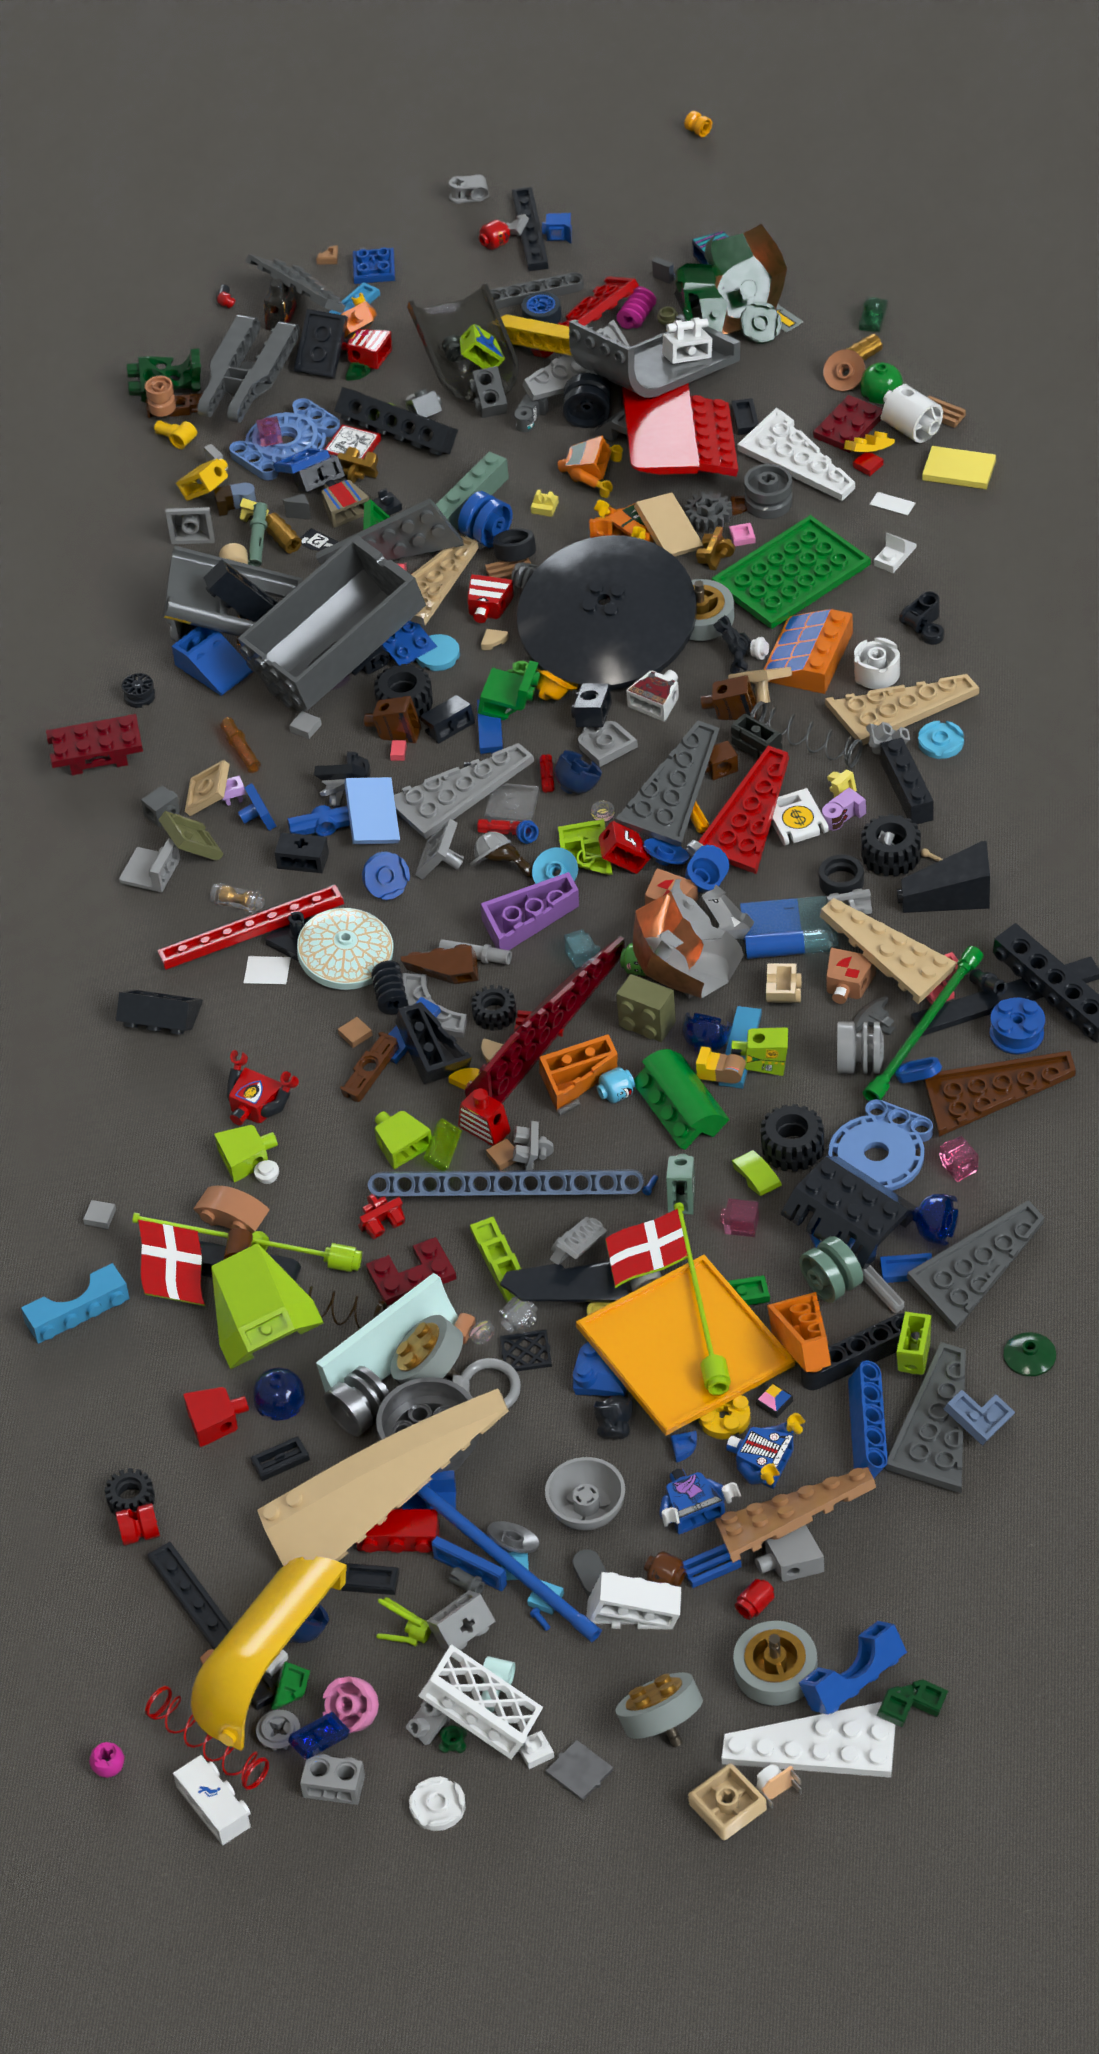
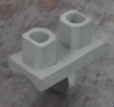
M882 722L879 726L871 723L866 726V730L870 734L869 745L872 747L873 753L880 755V743L903 738L906 744L910 740L908 729L903 727L896 731L892 729L889 723Z
M854 889L849 893H833L827 897V903L835 898L864 914L872 913L869 889Z
M531 1121L529 1128L516 1126L513 1134L514 1143L525 1144V1146L515 1145L513 1161L525 1163V1170H533L534 1160L538 1156L539 1159L545 1160L554 1151L553 1143L547 1140L545 1136H541L538 1140L539 1122Z
M424 1700L421 1708L406 1725V1729L414 1737H418L425 1745H429L440 1729L450 1722V1717Z

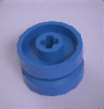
M484 491L476 492L469 497L460 512L458 529L461 534L477 540L478 543L488 548L493 547V538L497 534L509 530L513 518L512 508L509 504L496 499Z

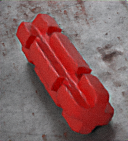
M542 754L539 757L542 791L545 793L553 792L555 788L552 756L550 754Z
M479 819L477 830L479 833H488L490 831L509 835L511 832L512 835H516L517 826L521 821L510 823L507 820H491V822H488V819Z

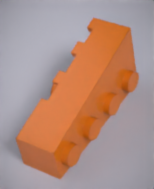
M816 1292L767 1305L772 1334L805 1372H818L824 1367L831 1366L826 1332Z

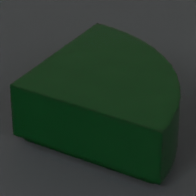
M351 362L346 374V381L361 379L367 376L372 368L361 363Z

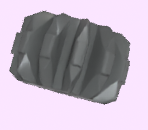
M524 562L516 563L511 575L513 585L524 589L527 581L539 566Z

